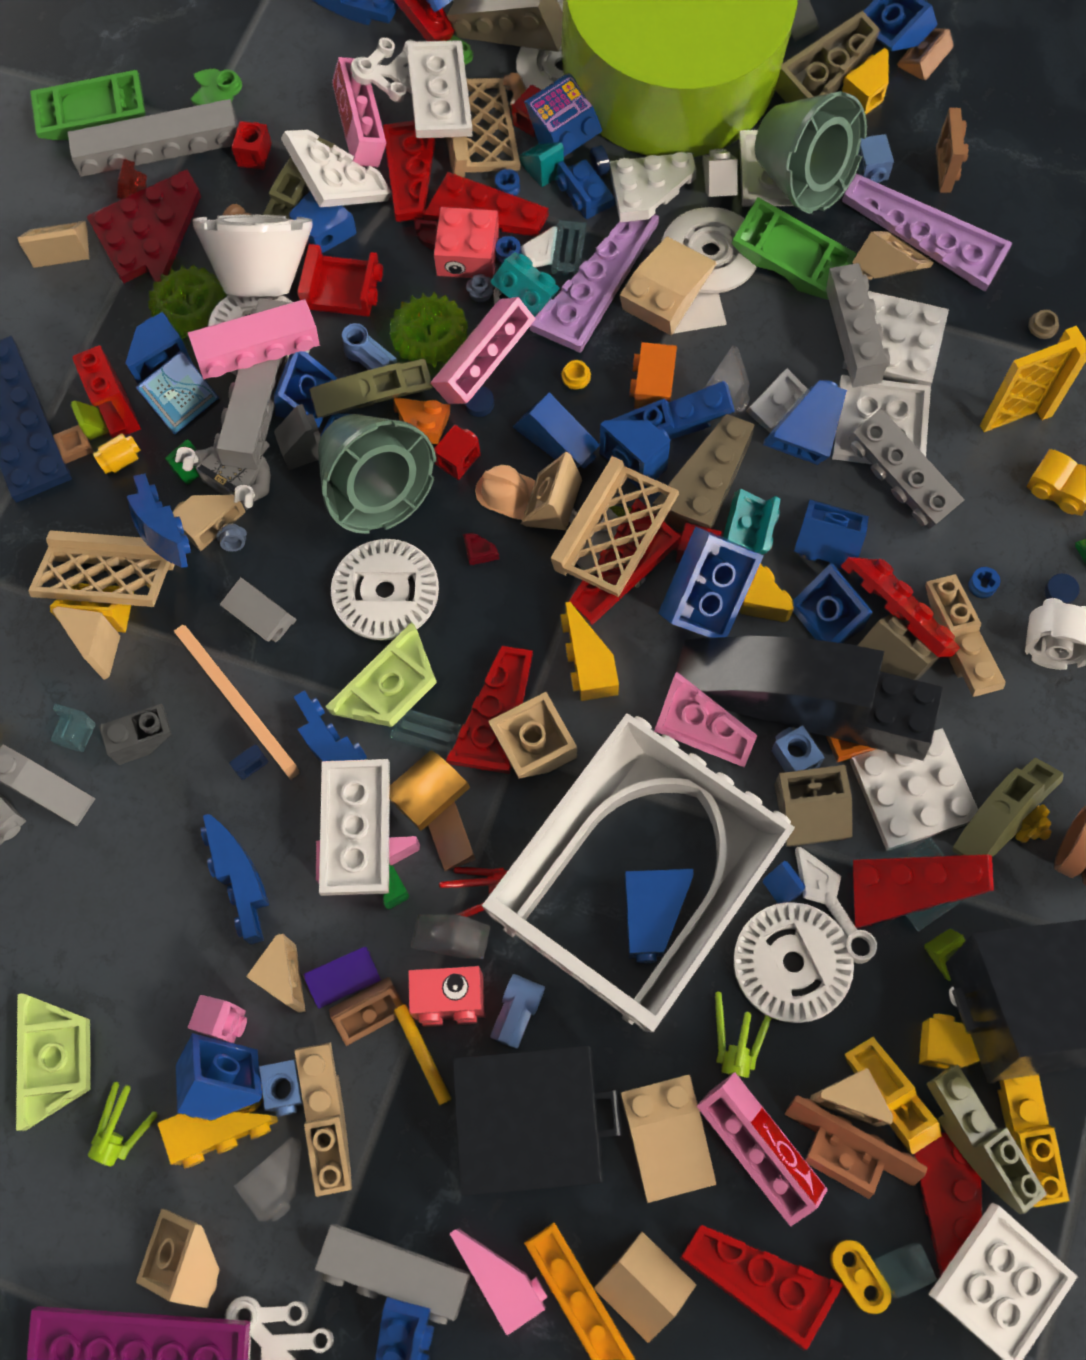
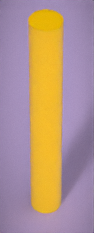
M404 1004L394 1009L396 1017L438 1104L441 1105L451 1100L452 1098L407 1005Z

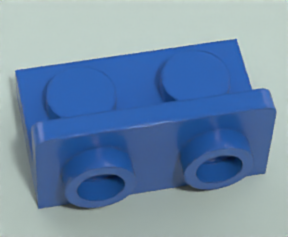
M586 159L569 168L563 161L557 163L556 182L562 192L566 191L573 208L576 211L580 210L586 220L615 205V197Z
M387 1298L382 1313L376 1360H429V1354H425L423 1351L429 1350L434 1326L428 1325L430 1308Z

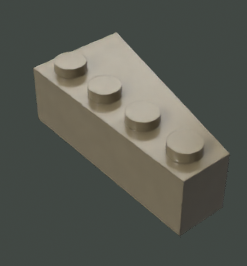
M454 0L447 13V17L458 38L559 52L561 48L563 12L557 0Z
M862 10L783 63L775 91L786 103L837 92L843 85V79L850 70L856 69L872 51L880 29Z
M729 414L723 417L668 484V486L679 491L677 499L664 519L668 526L683 532L685 522L713 529L751 443L755 424ZM661 493L653 502L652 507L664 504L668 496Z

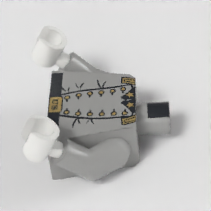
M266 440L257 470L221 464L218 452L214 451V446L196 451L188 447H180L177 450L175 462L183 461L182 468L185 471L192 470L193 465L197 466L196 470L205 484L222 495H234V502L241 501L246 510L253 506L254 501L269 493L271 473L266 459L262 456L270 446Z

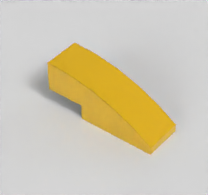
M874 1037L844 1054L854 1073L866 1068L869 1069L893 1115L892 1123L889 1125L911 1155L941 1137L937 1119L919 1099L913 1084Z

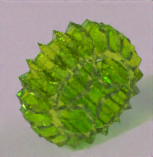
M194 264L190 269H186L181 265L179 271H174L170 268L168 276L161 274V282H153L154 290L149 291L150 300L148 301V307L152 317L163 312L183 340L188 335V332L208 327L213 310L227 296L213 272L209 273L205 267L198 270Z
M435 291L431 297H426L423 292L419 299L411 295L410 303L402 301L401 309H394V318L390 321V338L393 341L394 349L396 352H399L402 359L408 358L409 362L425 358L426 364L431 363L434 368L439 361L446 364L448 362L447 357H452L468 338V324L462 308H458L455 300L449 302L446 294L439 299ZM427 325H430L431 335H428Z

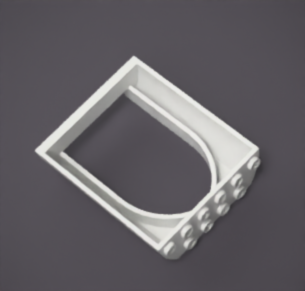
M626 713L482 906L493 920L504 926L503 930L511 937L516 935L622 1013V1019L631 1025L635 1023L642 1030L652 1033L795 827L790 825V819L783 813L776 810L771 812L764 807L761 799L749 791L744 793L733 786V780L721 772L716 774L708 769L706 762L693 753L688 755L680 750L678 743L665 734L660 736L651 730V725L645 719L639 716L634 718ZM679 793L697 797L710 818L716 838L717 861L712 885L696 912L633 1000L527 922L526 919L591 831L614 809L628 801L649 794Z

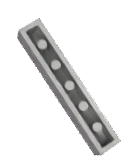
M231 99L70 131L68 132L71 158L80 177L230 147L233 145L238 123Z
M259 298L257 307L252 309L251 314L290 304L291 302ZM288 355L277 360L255 364L250 368L236 370L235 383L232 382L229 387L230 402L228 408H224L222 411V430L220 434H216L214 439V451L218 452L221 464L254 470L258 469L275 406L274 394L285 368Z

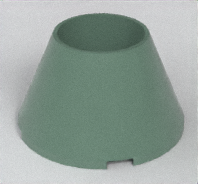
M834 92L776 105L763 118L755 139L757 162L797 209L811 214L818 209L824 211L837 202L851 184L862 159V156L858 155L861 138L866 139L867 134L864 108L855 96L845 92Z
M350 414L335 420L324 431L318 445L323 501L328 513L343 528L363 534H368L369 530L381 527L387 530L403 522L423 503L434 481L432 470L433 462H436V454L429 438L414 425L403 421L359 414Z

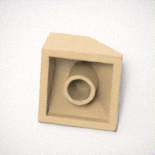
M883 231L870 233L852 263H859L862 275L866 274L868 279L872 280L873 278H884L931 268L934 262L890 232Z
M547 692L488 721L518 778L549 773L577 758V746Z
M161 1209L136 1283L170 1302L207 1308L210 1298L215 1292L220 1270L203 1227L169 1210Z

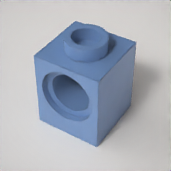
M886 134L866 137V139L861 138L858 155L862 156L857 170L858 174L877 183L888 180L894 159Z
M803 725L794 731L789 727L780 732L775 737L776 741L771 750L785 772L819 768L825 758ZM788 747H799L803 751L804 756H792L788 751Z
M296 1060L260 1066L265 1110L275 1111L276 1116L297 1113L296 1106L303 1105ZM287 1079L291 1084L290 1094L284 1099H279L276 1095V1087L280 1081Z

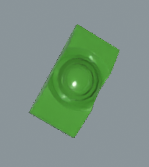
M137 70L30 91L36 134L38 138L69 140L68 132L146 116L140 77Z
M757 197L731 242L756 267L775 271L784 276L798 291L823 299H828L826 286L830 268L850 265L857 255L854 251Z

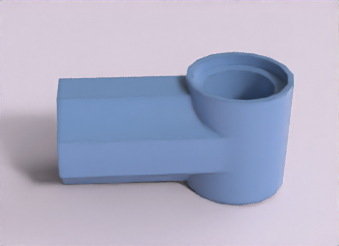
M353 323L344 328L342 340L345 355L348 359L359 362L368 370L397 363V359L368 335V331L363 325Z
M513 974L502 999L504 1004L490 1038L518 1050L531 1015L534 1016L539 1007L545 986Z

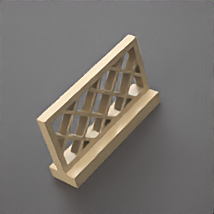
M503 78L466 79L467 88L472 92L469 96L470 110L477 114L472 119V131L481 137L476 142L468 137H446L452 173L465 178V173L494 172L504 169L520 171L521 164L505 86H503ZM498 88L499 93L493 98L484 91L486 89ZM478 97L488 103L483 109L473 103ZM493 107L503 113L499 119L488 113ZM481 119L492 125L487 131L477 125ZM497 129L507 135L503 141L492 135ZM486 140L496 146L492 153L481 147ZM503 151L512 157V161H502L496 156ZM477 152L485 160L483 162H471L470 156Z
M612 456L551 556L555 571L565 576L567 573L619 597L677 499L679 491L625 467L622 460ZM629 478L638 482L641 490L623 495L621 487L626 479ZM661 492L668 496L664 504L650 507L647 495ZM643 497L647 509L629 514L626 502ZM622 503L626 515L608 521L606 512L609 507ZM650 516L652 524L649 529L635 533L632 521ZM628 522L632 534L614 540L611 527ZM607 529L611 541L593 546L591 537L594 532ZM634 541L637 548L634 555L620 559L616 546ZM613 548L617 560L599 565L595 553ZM592 554L596 567L586 570L574 567L579 558ZM617 567L620 568L621 577L616 585L603 580L601 572Z
M50 530L46 537L48 549L28 591L30 597L154 607L168 570H173L174 564L159 556L140 537ZM53 561L65 562L55 568L52 566ZM85 563H86V564H97V565H95V566H93V567H90V568H88V569H86V570H84V569L82 568V566H81L82 564H85ZM124 566L126 568L115 573L111 567ZM74 568L79 572L66 580L61 576ZM144 568L157 569L147 575L142 571ZM103 571L110 575L98 582H94L91 578ZM134 573L140 577L127 585L122 581V579ZM54 578L59 582L50 588L42 587L43 583ZM85 580L89 584V586L81 590L71 588ZM114 583H117L120 587L113 592L102 591V589ZM146 585L150 589L148 595H136L133 593Z

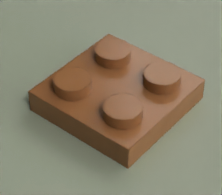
M949 108L936 145L940 193H951L955 181L960 179L961 164L966 162L968 157V144H964L966 121L962 120L961 108Z

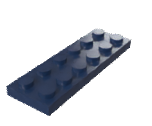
M9 336L0 340V469L11 497L17 503L72 480V477L53 437L54 433L18 346L13 337Z

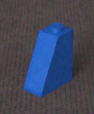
M819 380L802 395L765 438L763 445L813 464H820L830 457L847 390L837 387L838 385L835 382Z
M550 392L534 404L513 426L516 431L555 460L565 452L571 454L577 468L581 466L585 469L596 458L593 452L600 446Z
M693 869L625 872L629 958H636L637 963L657 962V957H663L694 876Z

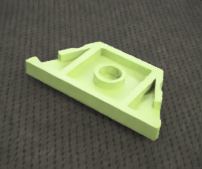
M411 622L325 706L329 713L335 716L393 727L437 683L415 625Z
M21 993L17 997L16 1131H26L91 1090L90 1019Z

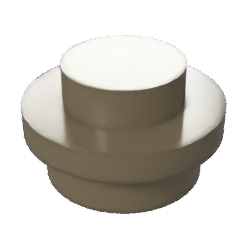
M1041 310L1031 317L1028 327L1034 336L1048 339L1057 333L1059 320L1054 312Z

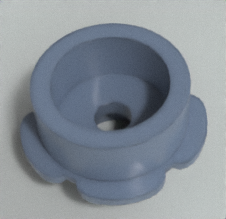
M477 274L472 277V280H468L466 290L470 292L469 294L474 301L484 302L490 299L493 293L492 288L494 287L491 284L492 279L490 277Z
M227 524L222 528V531L219 530L217 532L216 538L220 541V546L224 550L233 552L244 547L247 532L243 527L236 524Z

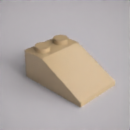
M667 236L635 270L620 294L622 309L672 336L716 266V261Z
M690 1075L620 1093L647 1203L716 1185L700 1110L697 1108L698 1103Z

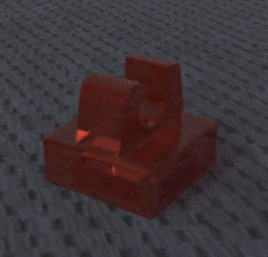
M123 160L117 185V198L119 199L135 194L147 186V175L135 170L134 161Z

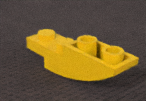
M1039 1075L1000 1080L1001 1090L997 1091L1005 1125L1047 1193L1033 1207L1068 1202L1069 1196L1054 1127L1049 1125Z

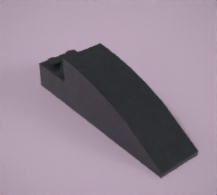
M734 636L685 639L675 674L676 672L681 674L727 711L793 728H799L803 725L806 731L921 761H924L932 744L943 690L942 686L881 672L880 669L885 651L850 644L791 637Z

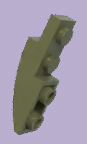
M318 137L317 139L318 141H320L321 143L325 144L330 148H332L334 145L336 146V144H333L320 137ZM291 157L268 193L271 199L263 215H282L289 219L291 210L310 191Z
M424 358L403 364L399 362L309 388V393L316 417L321 418L371 406L376 402L430 390L433 386L430 383L431 378Z
M1036 757L1022 770L1016 767L992 792L970 820L954 844L953 852L958 855L989 854L993 857L1022 829L1023 820L1062 783L1064 773Z
M959 1065L947 1068L927 1083L928 1088L944 1113L937 1119L945 1132L975 1172L1004 1202L1018 1214H1024L1047 1195L1007 1127L1002 1129L996 1128Z

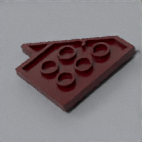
M186 169L86 216L123 284L150 272L158 288L163 287L201 198V194Z

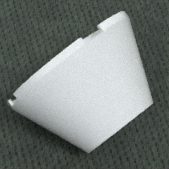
M282 215L217 216L216 220H207V217L193 219V227L226 294L248 297L278 296L287 294L290 291L312 229V219L297 217V220H290Z

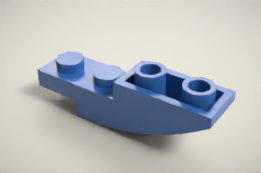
M313 0L342 17L367 26L372 19L389 24L399 8L394 0Z
M722 381L671 402H668L665 398L611 420H647L656 428L661 427L664 429L669 438L674 439L711 427L710 421L733 413L735 410L729 386L725 381Z
M146 474L133 476L137 494L128 495L127 500L131 518L138 534L154 552L165 560L181 568L188 567L186 554L191 553L187 535H184L180 516L174 517L170 506H162L161 501L159 502L155 484L149 485Z
M305 690L294 696L309 722L300 727L298 731L321 763L322 761L368 759L358 742L352 745L347 736L342 739L340 738L332 723L324 724L320 716L325 714V711L316 697L310 700Z
M210 814L203 815L205 826L201 827V835L205 846L210 847L212 856L207 859L208 868L211 876L216 877L223 885L232 884L227 886V892L231 904L236 905L239 917L234 918L236 932L239 937H243L249 944L262 942L264 939L257 909L269 906V901L260 875L251 858L235 837Z

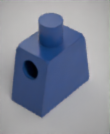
M311 191L289 213L290 220H297V217L312 219V229L306 244L308 246L309 244L320 245L322 253L357 233L353 215L342 205L319 207Z

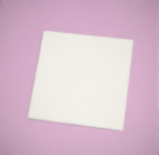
M699 292L673 334L727 325L719 293Z

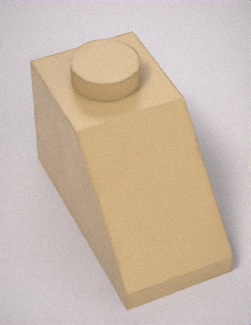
M192 495L186 501L179 503L172 513L174 517L180 516L184 535L186 534L188 540L202 551L216 538L219 530L222 531V528L227 524H233L246 511L241 501L234 502V495Z

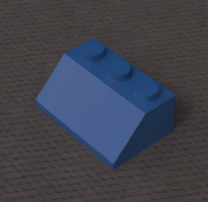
M695 526L658 614L673 625L709 638L728 637L763 559V555Z

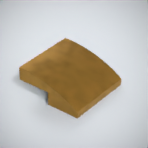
M430 750L390 785V801L422 831L462 796L470 786L454 768L437 753Z

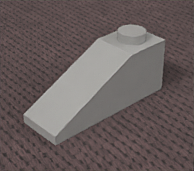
M3 744L0 747V783L73 825L78 826L95 798Z

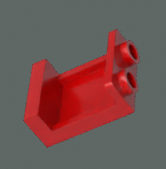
M309 244L297 292L299 299H306L309 310L369 317L372 305L376 306L378 290L376 285L377 281L381 282L383 265L379 264L377 253L370 252L368 261L323 256L320 245Z
M98 345L74 355L72 359L89 400L93 406L99 407L111 437L114 438L121 433L126 436L141 430L124 387L101 346Z

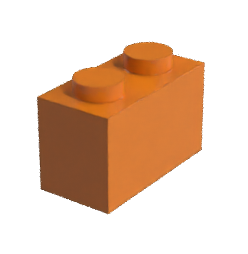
M641 343L640 354L635 353L633 361V371L638 372L637 379H631L629 397H635L634 409H639L664 398L671 402L677 346Z

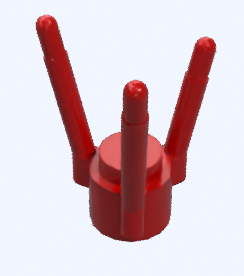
M455 867L453 869L454 873L487 876V878L442 881L439 883V887L488 886L490 896L508 870H504V867L495 869ZM484 902L452 915L451 920L454 922L484 911L482 906Z

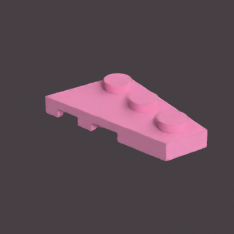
M676 672L654 732L668 735L674 740L745 768L757 734Z

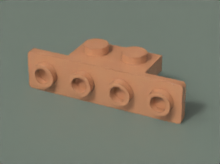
M796 1096L785 1112V1115L816 1132L805 1158L807 1164L868 1199L874 1195L883 1170L911 1186H915L926 1174L927 1167L919 1163L914 1156L897 1151L885 1144L880 1137L861 1131L854 1127L846 1118L834 1116L820 1108L811 1099Z

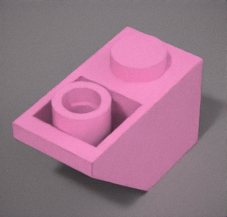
M200 995L188 1029L226 1042L235 1043L236 1037L240 1038L245 1030L247 1018L244 1015L246 1010L225 1000Z

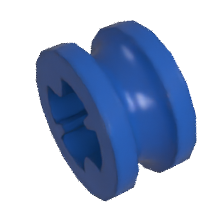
M504 169L496 174L495 189L514 196L518 195L520 191V177L516 171Z
M512 236L500 238L495 246L497 261L502 264L514 252L521 254L520 242ZM508 248L513 249V250H510L508 254H505V253H504V252H506V251L508 250Z
M981 567L969 579V590L978 598H989L999 587L1000 576L992 568ZM982 578L988 579L986 588L980 586Z

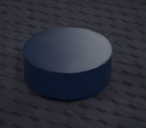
M599 145L591 148L590 160L598 176L609 173L610 163L604 147Z
M481 386L468 403L465 404L467 412L475 417L488 415L494 408L493 393L488 388Z
M1063 573L1054 575L1045 586V596L1047 599H1059L1066 604H1071L1077 598L1080 591L1076 579Z

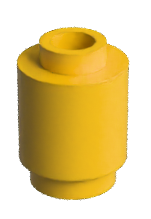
M121 433L99 446V450L93 453V456L105 474H108L111 471L116 473L138 460L139 458L136 453L141 450L131 435L126 438Z

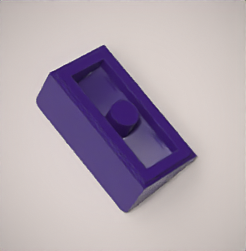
M366 946L303 974L318 1009L382 981L371 953Z

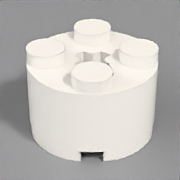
M1050 598L1043 602V606L1034 609L1030 613L1025 652L1032 655L1034 663L1058 670L1067 669L1068 664L1078 663L1077 668L1086 665V606L1080 607L1066 604L1059 599Z

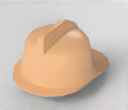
M508 465L494 466L490 470L485 471L477 482L475 489L476 498L483 507L510 518L522 520L535 480L518 473L516 469Z

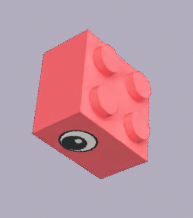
M440 207L434 250L437 276L472 278L474 275L483 274L485 277L493 278L496 260L495 246L499 236L497 211Z
M480 967L409 970L410 1014L416 1021L422 1023L424 1027L442 1026L443 1020L454 1019L459 1025L476 1024L477 1018L485 1017L484 977Z

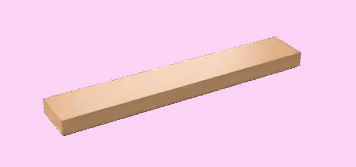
M181 625L174 630L184 646L288 778L292 780L300 771L296 764L186 625Z

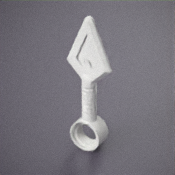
M556 226L551 227L521 246V253L533 262V267L553 264L558 233ZM496 287L494 289V304L498 302L499 296L502 294Z
M797 847L795 855L799 878L806 886L802 892L803 898L825 904L847 936L846 950L854 959V963L862 964L868 962L876 953L877 942L871 933L865 930H857L846 911L843 910L844 908L837 899L841 876L802 847ZM862 938L866 940L869 944V953L865 956L855 954L851 948L853 939Z

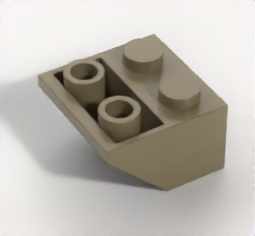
M889 614L875 624L858 646L885 651L880 669L881 672L918 680L940 657H937L907 629L909 624L907 619L901 620L895 615Z
M845 765L779 773L774 783L779 812L787 816L791 821L790 825L795 827L785 842L786 847L852 838V795Z

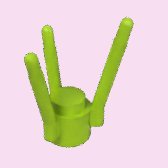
M717 991L715 993L718 1038L717 1063H722V1073L732 1075L735 1072L740 1077L749 1078L750 1070H755L756 1058L772 1018L765 1015L750 1052V1049L746 1048L751 1013L745 1012L738 1046L729 1045V1049L726 1051L722 994L720 991Z
M118 1082L112 1084L97 1132L91 1141L92 1147L87 1154L91 1159L113 1167L117 1158L125 1160L132 1146L158 1116L157 1112H152L124 1145L121 1144L124 1137L114 1132V1128L126 1103L131 1087L129 1085L124 1086L110 1117L119 1088Z

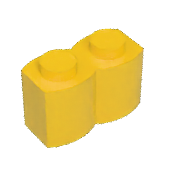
M1049 449L1032 475L1027 487L1037 498L1054 501L1065 513L1082 516L1086 510V466L1077 464L1072 458L1062 452Z

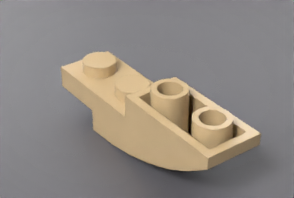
M954 574L927 581L925 586L931 610L934 613V619L954 634V641L961 647L952 657H948L957 677L964 678L972 697L1004 689L1006 681L979 631L981 622L957 575Z
M331 1042L298 1048L295 1050V1057L306 1118L304 1128L315 1195L318 1197L351 1190V1168L344 1108Z

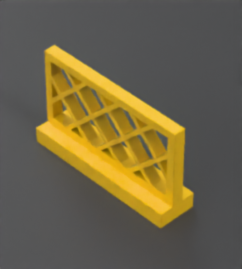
M1077 326L1066 329L1058 344L1013 361L980 424L983 432L1036 412L1041 420L1054 415L1086 362V340Z

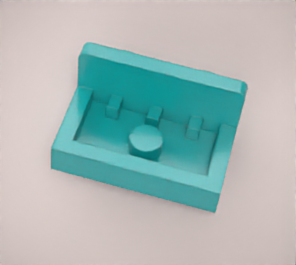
M514 252L504 260L492 278L491 284L509 298L519 297L531 314L536 317L545 305L554 298L560 287L555 284L556 281L552 276L545 272H540L533 267V262L527 256Z
M743 489L734 492L723 537L761 555L766 554L773 544L772 533L774 525L780 516V510L778 509L781 499L774 496L766 501Z

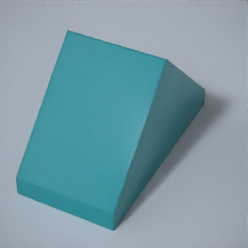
M561 142L537 144L519 155L520 164L541 187H544L556 179L557 163L564 162V147Z

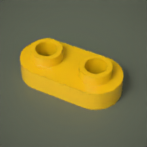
M843 1240L838 1242L830 1254L831 1266L855 1304L861 1310L870 1314H878L885 1311L891 1302V1289L866 1249L856 1241ZM846 1252H850L854 1256V1263L850 1267H846L842 1261V1257ZM872 1285L876 1290V1296L872 1300H867L864 1296V1290L867 1286Z

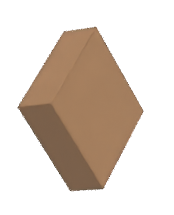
M79 425L53 435L65 463L93 453L90 442Z

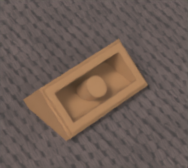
M933 29L918 46L911 47L897 63L898 67L919 79L926 80L953 48L950 30Z
M454 802L428 825L444 871L476 860Z
M387 977L331 1007L329 1012L336 1029L347 1046L397 1019L394 1009L404 1004L391 978Z

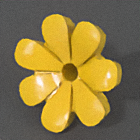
M1044 804L1038 805L1023 820L1022 829L1016 834L1015 838L1023 843H1026L1029 838L1033 840L1037 838L1042 840L1048 839L1052 833L1049 829L1051 821L1047 818L1049 809Z

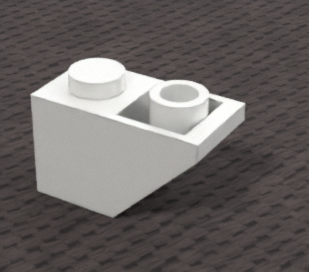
M726 149L710 150V155H702L706 194L709 197L737 195L738 159L732 156L730 152H726Z

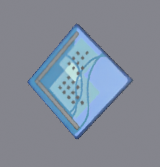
M182 350L135 386L173 434L180 431L219 398Z

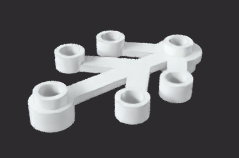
M381 38L377 49L368 58L358 57L352 61L351 72L353 79L362 85L374 83L386 92L393 101H403L406 91L411 93L409 67H405L408 64L407 42L416 41L407 40L402 52L386 66L378 64L384 58L392 56L395 44L388 38ZM384 77H389L395 82L391 84Z
M242 1296L233 1300L225 1313V1319L240 1320L239 1312L241 1309L245 1308L250 1312L248 1360H250L251 1337L261 1346V1360H296L288 1350L312 1349L317 1353L327 1351L333 1344V1334L327 1328H319L313 1333L273 1335L262 1324L286 1321L289 1325L296 1326L303 1323L307 1318L308 1309L301 1301H294L287 1306L261 1307L254 1298ZM293 1306H298L302 1310V1316L298 1321L293 1320L290 1316V1310ZM318 1333H324L327 1336L328 1342L325 1347H319L316 1344L315 1338Z

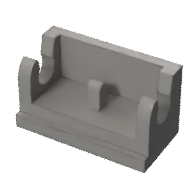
M241 577L220 603L222 607L268 642L271 639L277 642L297 620Z

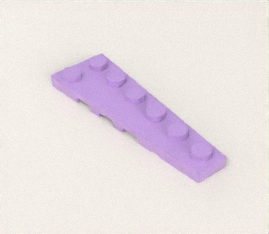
M856 174L842 200L850 207L961 276L971 285L985 292L1012 245V242L859 174Z
M654 214L648 220L619 221L610 232V235L604 238L597 246L593 256L588 261L585 260L582 263L578 273L571 280L568 279L562 286V291L555 299H551L536 315L535 321L530 325V331L581 353L658 225L659 216Z

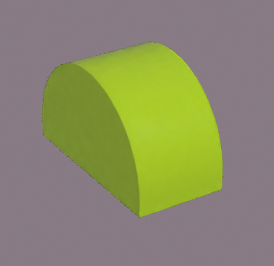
M563 0L561 43L564 75L569 73L574 77L582 93L594 108L603 130L600 134L614 144L646 156L671 155L678 152H692L693 157L709 154L712 149H722L736 142L739 139L740 130H751L766 112L776 89L798 0Z

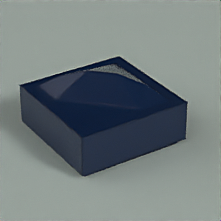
M257 744L245 749L239 756L230 761L229 764L241 780H245L269 761Z

